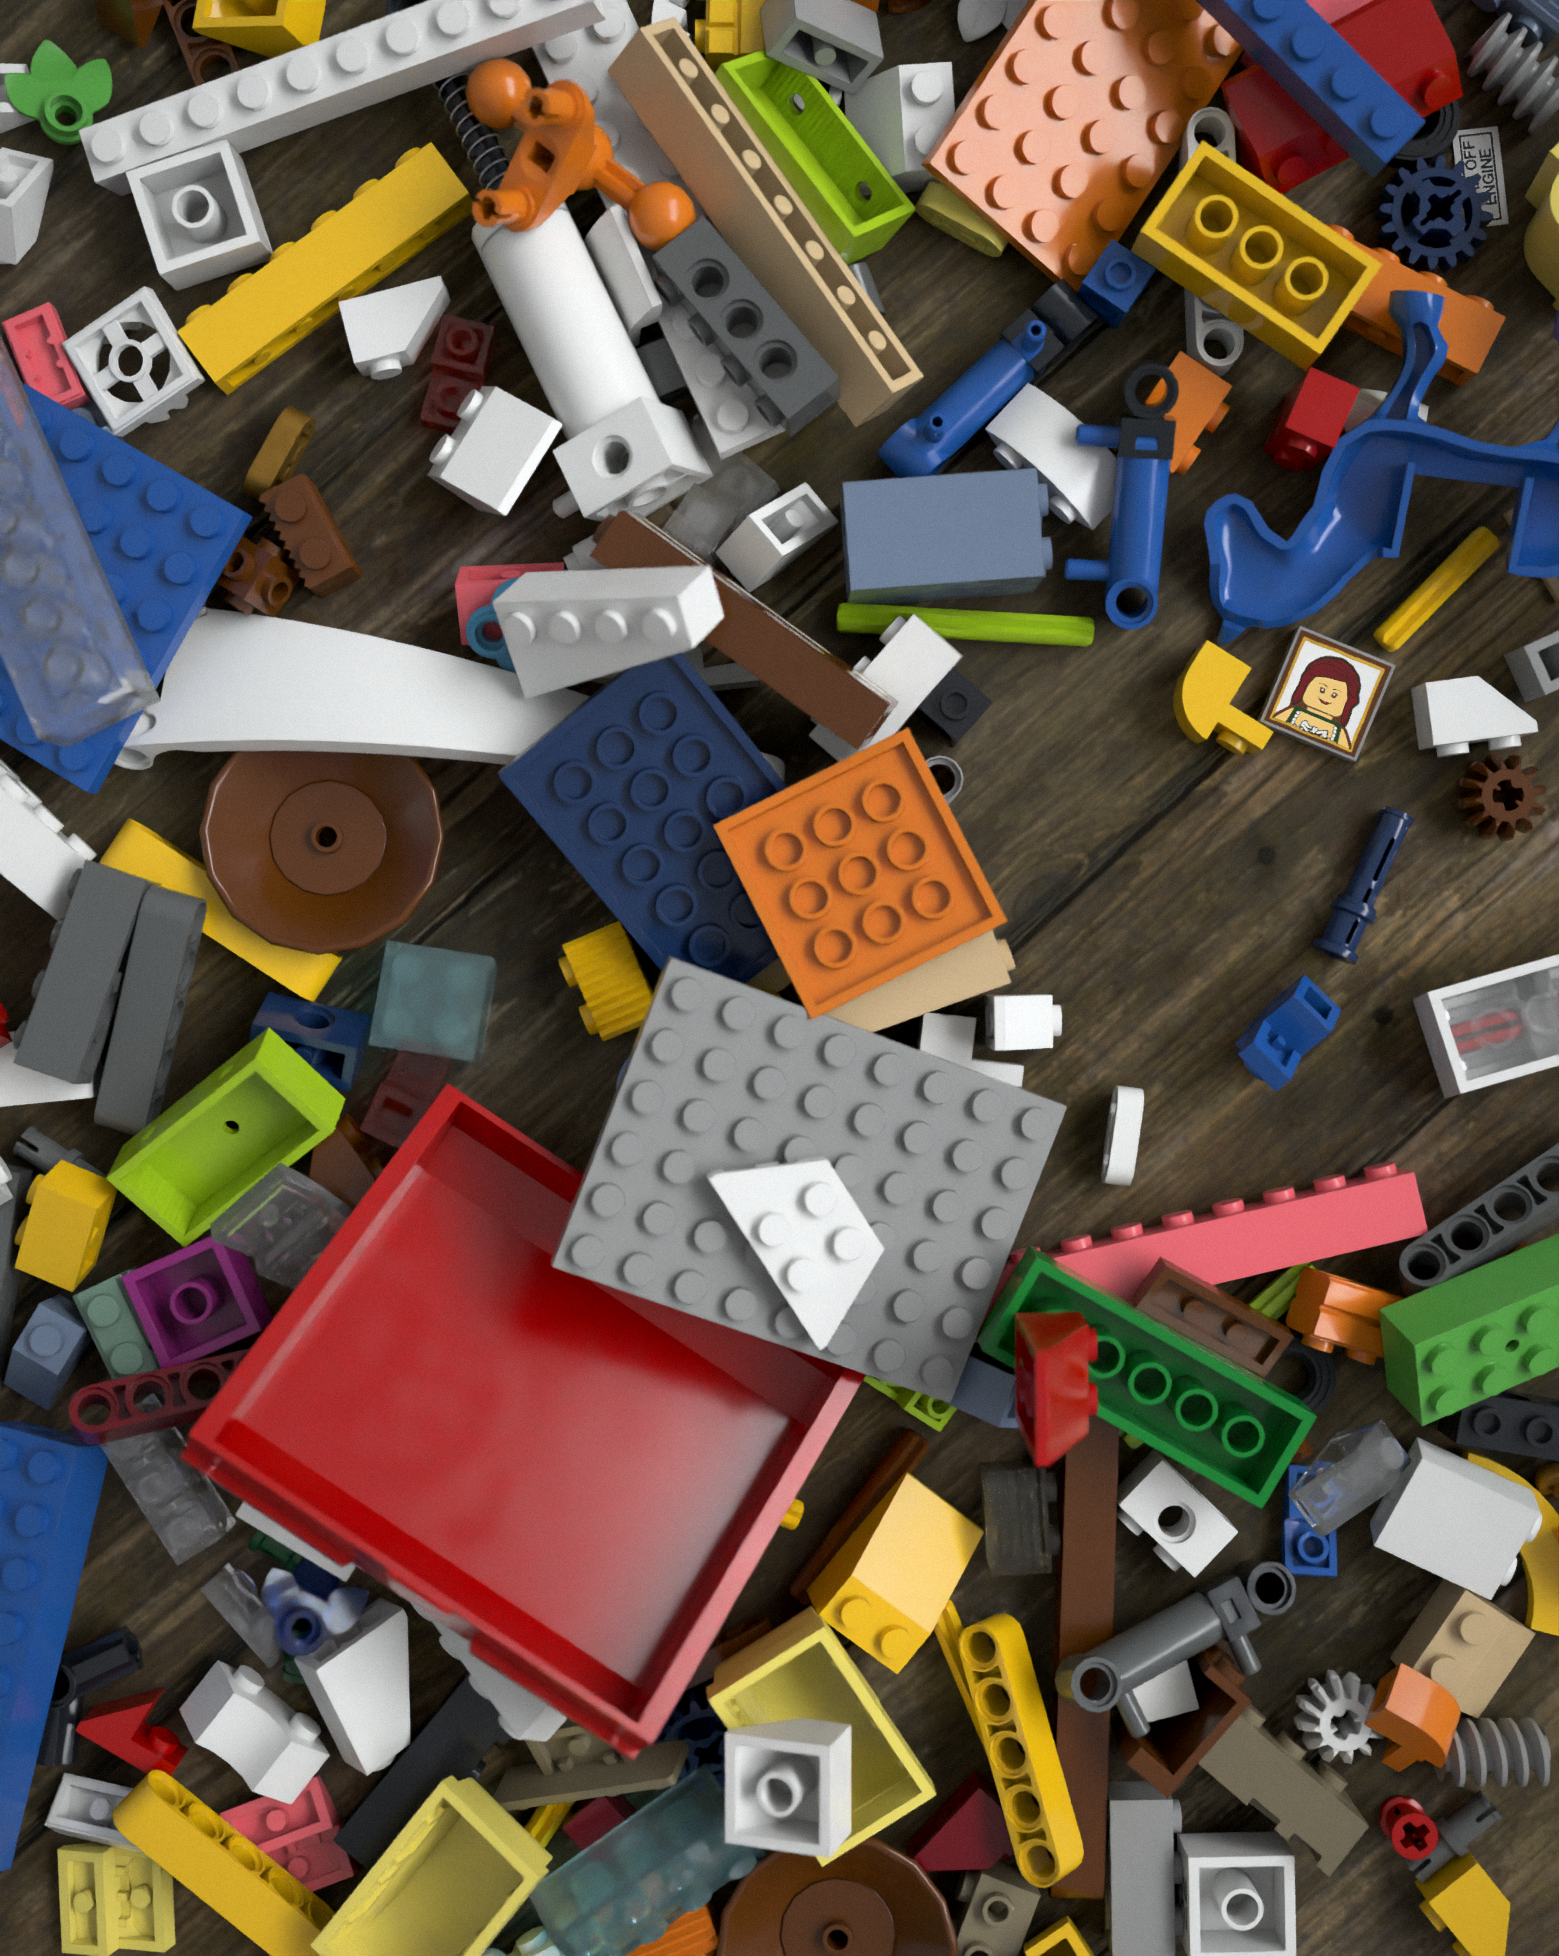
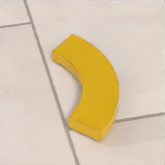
M1464 1449L1462 1458L1533 1490L1542 1515V1522L1534 1540L1530 1543L1524 1542L1519 1551L1523 1560L1522 1565L1528 1589V1608L1525 1624L1530 1629L1559 1636V1543L1553 1532V1529L1559 1526V1515L1542 1494L1524 1478L1497 1461Z

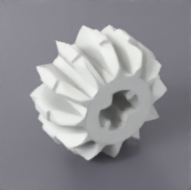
M1328 1669L1326 1684L1320 1685L1314 1678H1308L1307 1684L1313 1692L1311 1696L1296 1695V1703L1303 1712L1294 1716V1723L1299 1730L1305 1731L1302 1741L1306 1747L1312 1750L1318 1748L1323 1760L1330 1763L1339 1753L1344 1763L1352 1764L1353 1750L1359 1748L1363 1754L1371 1756L1372 1749L1367 1743L1368 1738H1384L1380 1733L1364 1725L1376 1691L1370 1684L1361 1685V1680L1355 1673L1348 1672L1340 1680L1334 1670ZM1345 1711H1347L1348 1714L1345 1718H1343L1342 1716L1345 1714ZM1334 1715L1337 1716V1717L1334 1719V1722H1332V1721H1331L1332 1717H1333Z

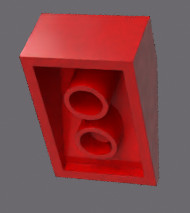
M1080 1312L1015 1313V1421L1036 1466H1049L1088 1435L1089 1416H1096L1098 1412L1096 1383L1088 1382V1362L1097 1361V1334L1095 1328H1088V1323Z

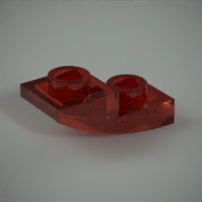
M443 314L431 358L433 372L420 416L422 427L453 434L461 421V418L457 416L460 405L473 389L479 392L481 387L486 384L494 343L495 326Z

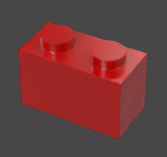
M1310 367L1286 394L1262 451L1273 455V461L1287 470L1301 472L1303 469L1310 471L1335 448L1360 388Z

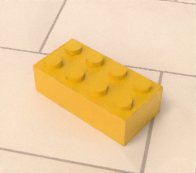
M1203 140L1141 229L1131 249L1140 258L1305 371L1321 355L1382 266V263Z

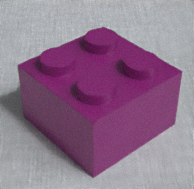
M233 1226L121 1276L161 1368L194 1361L263 1330L274 1319Z

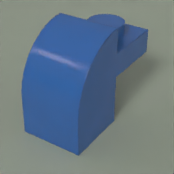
M1303 974L1278 995L1248 1025L1235 1043L1240 1048L1238 1055L1244 1060L1246 1068L1255 1078L1265 1081L1277 1091L1291 1080L1301 1057L1332 1032L1341 1009Z

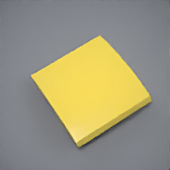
M97 1842L64 1845L57 1849L62 1953L109 1956L119 1948L165 1953L176 1944L173 1876L144 1853Z

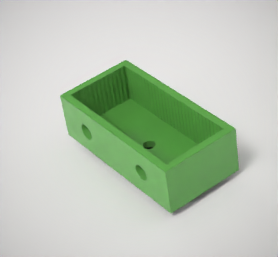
M1559 1233L1379 1309L1387 1389L1422 1426L1559 1367Z

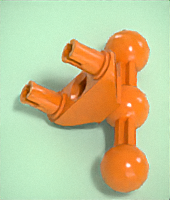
M491 58L477 65L469 75L465 93L469 110L480 123L496 130H506L516 126L524 133L498 190H481L476 195L481 201H473L472 214L480 225L494 227L502 224L512 232L529 231L544 223L570 194H574L575 191H588L594 187L615 203L620 204L628 212L629 227L634 238L641 246L658 252L696 222L693 201L683 188L667 181H654L646 185L614 161L611 139L601 126L595 124V114L591 101L577 83L571 80H556L549 84L546 90L532 88L531 80L522 67L505 58Z

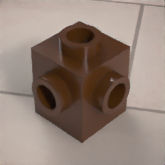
M242 536L216 583L227 589L222 599L250 616L256 607L268 616L276 617L299 581L300 573L284 563L289 554L264 537H261L256 545Z

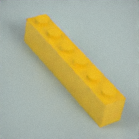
M432 142L422 149L415 147L405 152L397 160L394 170L380 180L372 179L361 185L353 195L354 200L338 212L331 210L321 215L312 224L311 232L296 243L287 242L278 247L271 254L267 265L255 274L247 273L238 277L228 287L227 295L212 306L207 304L195 309L186 318V325L178 330L177 333L215 384L227 396L339 313L338 302L360 297L472 213L473 201L469 192Z

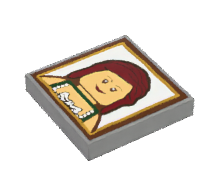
M1298 626L1295 628L1257 722L1270 730L1347 762H1356L1396 665L1305 627Z

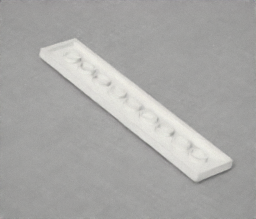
M600 0L606 20L531 47L548 86L556 80H571L585 91L594 110L595 124L601 126L611 139L614 161L646 185L654 181H667L683 188L693 201L696 221L704 216L717 231L710 217L694 194L687 188L678 171L662 148L655 142L648 128L632 105L625 99L622 91L607 71L639 29L626 0ZM596 188L606 211L618 205ZM621 207V209H622V211H623V213H624V216H625V218H626V220H627V223H628V225H629L628 218H627L628 212ZM635 239L650 276L654 280L658 275L652 256L657 252L641 246ZM708 283L703 285L697 294L706 298L713 297L723 287L716 283ZM656 288L663 303L658 324L721 460L784 432L785 430L780 424L772 428L761 416L754 404L758 397L746 383L742 387H738L730 379L720 363L725 357L715 345L711 343L708 347H705L696 338L687 324V320L691 316L681 304L678 303L674 307L670 306ZM741 323L736 325L730 334L737 338H746L755 332L756 327L750 323ZM774 363L769 365L763 374L771 379H779L786 376L791 368L783 363Z

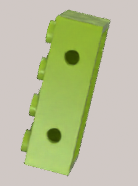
M766 49L721 64L715 76L846 265L881 250L914 213L916 208L817 78L766 56ZM795 94L801 96L804 102L802 113L794 106ZM862 181L868 184L871 189L870 200L865 199L861 194L860 186Z
M269 1027L122 1146L106 1179L185 1248L333 1133L345 1098ZM234 1121L239 1125V1128L232 1129L227 1126L226 1122Z

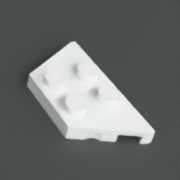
M824 1156L802 1158L794 1163L787 1164L772 1162L756 1164V1168L725 1172L723 1169L710 1171L706 1174V1177L817 1348L822 1350L828 1345L885 1250L830 1162Z

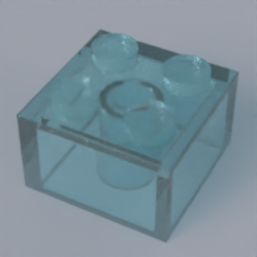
M387 940L368 1045L379 1050L481 1066L498 963L490 956Z

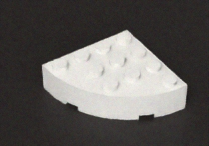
M0 758V874L58 921L66 916L71 902V898L68 897V886L74 872L78 868H83L86 859L93 860L97 854L75 833L67 838L60 831L64 827L60 820L41 804L40 798L20 781V776Z

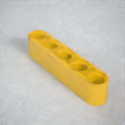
M131 818L126 820L99 861V863L160 883L162 887L205 899L207 911L202 930L203 933L309 1001H315L343 958L337 952L315 955L271 945L230 915L208 880L204 864Z
M997 1613L964 1629L960 1634L958 1642L959 1653L1017 1865L1028 1883L1036 1887L1046 1888L1058 1882L1080 1865L1084 1855L1083 1843L1024 1632L1014 1617L1006 1613ZM988 1635H989V1636L993 1639V1641H994L995 1650H994V1648L990 1645V1642H989V1640H988ZM1002 1687L1007 1691L1010 1702L1005 1698ZM1017 1741L1022 1745L1025 1755L1020 1751ZM1032 1795L1037 1799L1040 1808L1034 1803ZM1047 1849L1052 1853L1055 1862L1049 1857Z
M158 1769L151 1770L113 1809L112 1818L114 1824L126 1839L269 1955L320 1956L310 1945L334 1917L336 1912L172 1776Z

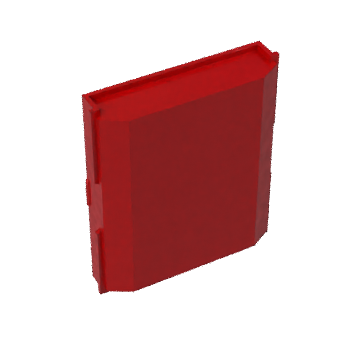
M447 1083L188 1434L186 1447L180 1454L179 1459L340 1567L350 1563L354 1564L468 1640L469 1653L633 1761L641 1749L652 1745L866 1374L552 1267L551 1258L584 1174Z

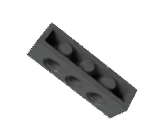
M704 216L652 256L658 275L653 282L662 297L670 306L674 307L680 303L688 312L691 318L687 320V324L696 338L705 347H708L711 343L715 345L725 357L720 363L727 375L738 387H742L745 383L758 397L754 401L757 410L772 428L780 424L789 436L792 437L841 398L840 378ZM708 283H716L723 287L713 297L706 298L697 294L698 290ZM741 323H750L756 327L755 332L746 338H737L730 334L731 330ZM774 363H783L791 368L786 376L779 379H771L763 374L765 369Z

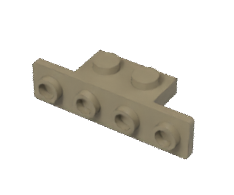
M567 1719L547 1742L524 1739L537 1763L508 1768L493 1798L506 1811L517 1809L526 1810L531 1807L557 1803L567 1804L577 1800L604 1796L614 1797L624 1793L650 1789L660 1790L676 1784L690 1749L685 1740L652 1744L641 1749L636 1758L631 1761Z

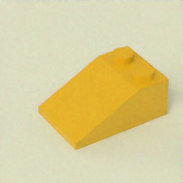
M905 1472L806 1591L818 1616L821 1615L825 1622L898 1675L932 1633L984 1531L913 1475Z

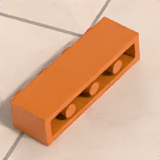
M1334 224L1326 225L1382 263L1376 275L1341 324L1342 327L1403 357L1400 329L1388 313L1390 291L1414 290L1442 295L1446 300L1438 328L1448 344L1445 364L1438 371L1437 375L1463 387L1478 374L1506 318L1505 316L1493 311L1494 306L1484 298L1475 295L1463 296L1449 289L1447 282L1440 276L1426 271L1418 273L1400 264L1399 257L1383 248L1370 249L1354 241L1353 235L1345 228Z

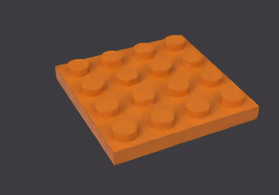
M909 728L713 825L811 1020L825 1015L1007 922Z

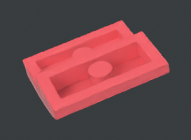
M320 1775L310 1780L292 1804L262 1796L220 1813V1817L312 1892L359 1873L356 1860L333 1841L342 1822Z

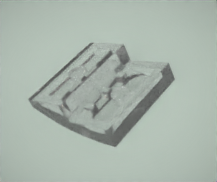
M279 1163L210 1224L212 1241L254 1257L258 1275L296 1289L353 1210L318 1183L298 1171Z

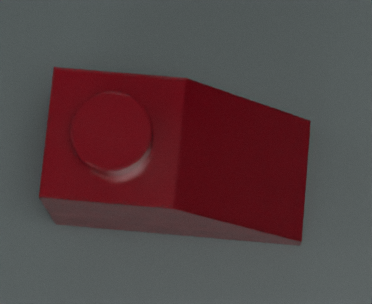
M974 1770L905 1844L906 1855L917 1861L924 1872L990 1869L1000 1858L1006 1860L1014 1854L997 1789L980 1773Z

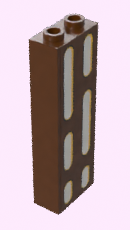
M620 509L616 517L612 514L607 515L596 529L592 541L597 545L589 556L607 569L710 566L724 617L704 639L856 750L869 745L899 703L891 695L641 514Z

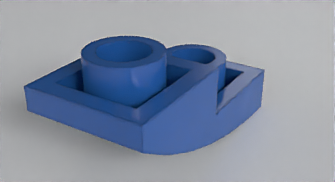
M1288 1465L1285 1473L1282 1505L1281 1564L1287 1567L1293 1576L1337 1577L1336 1523L1341 1521L1340 1468Z

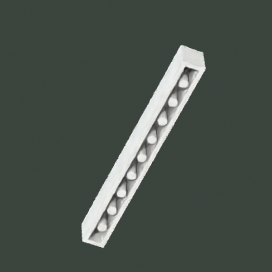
M428 0L79 130L95 183L124 196L132 193L126 175L127 171L226 138L239 154L475 68L491 58L508 56L606 19L600 0Z

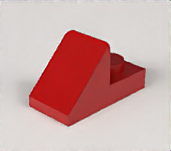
M157 1688L97 1704L80 1721L75 1729L79 1734L146 1774H149L151 1770L158 1769L172 1776L189 1748L180 1743L177 1735L169 1729L161 1726L152 1727L145 1723L164 1692V1688Z

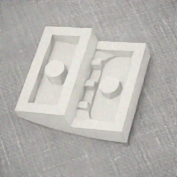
M620 204L609 208L597 220L586 235L584 242L635 347L640 343L641 328L658 322V318L661 317L663 303Z

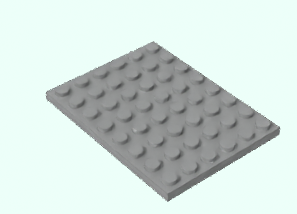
M668 956L550 1262L554 1268L951 1403L1067 1106L831 1016L821 1015L811 1020L804 1006ZM824 1156L830 1162L885 1250L828 1345L822 1350L817 1348L706 1177V1174L710 1171L723 1169L725 1172L756 1168V1164L772 1162L787 1164L794 1163L802 1158Z

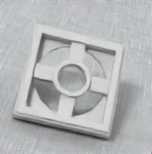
M146 286L62 343L107 424L116 436L124 437L144 422L156 423L169 419L168 411L174 408L184 409L187 407L188 397L186 394L206 381L154 290ZM142 323L157 331L142 343L128 339L124 332L127 329L139 330L142 328ZM103 344H111L109 365L99 372V354ZM129 346L137 347L143 357L140 371L133 376H125L120 371L118 365L120 353ZM168 348L170 371L164 386L158 391L149 375L152 369V358ZM120 380L133 383L143 402H124L114 397L107 389Z

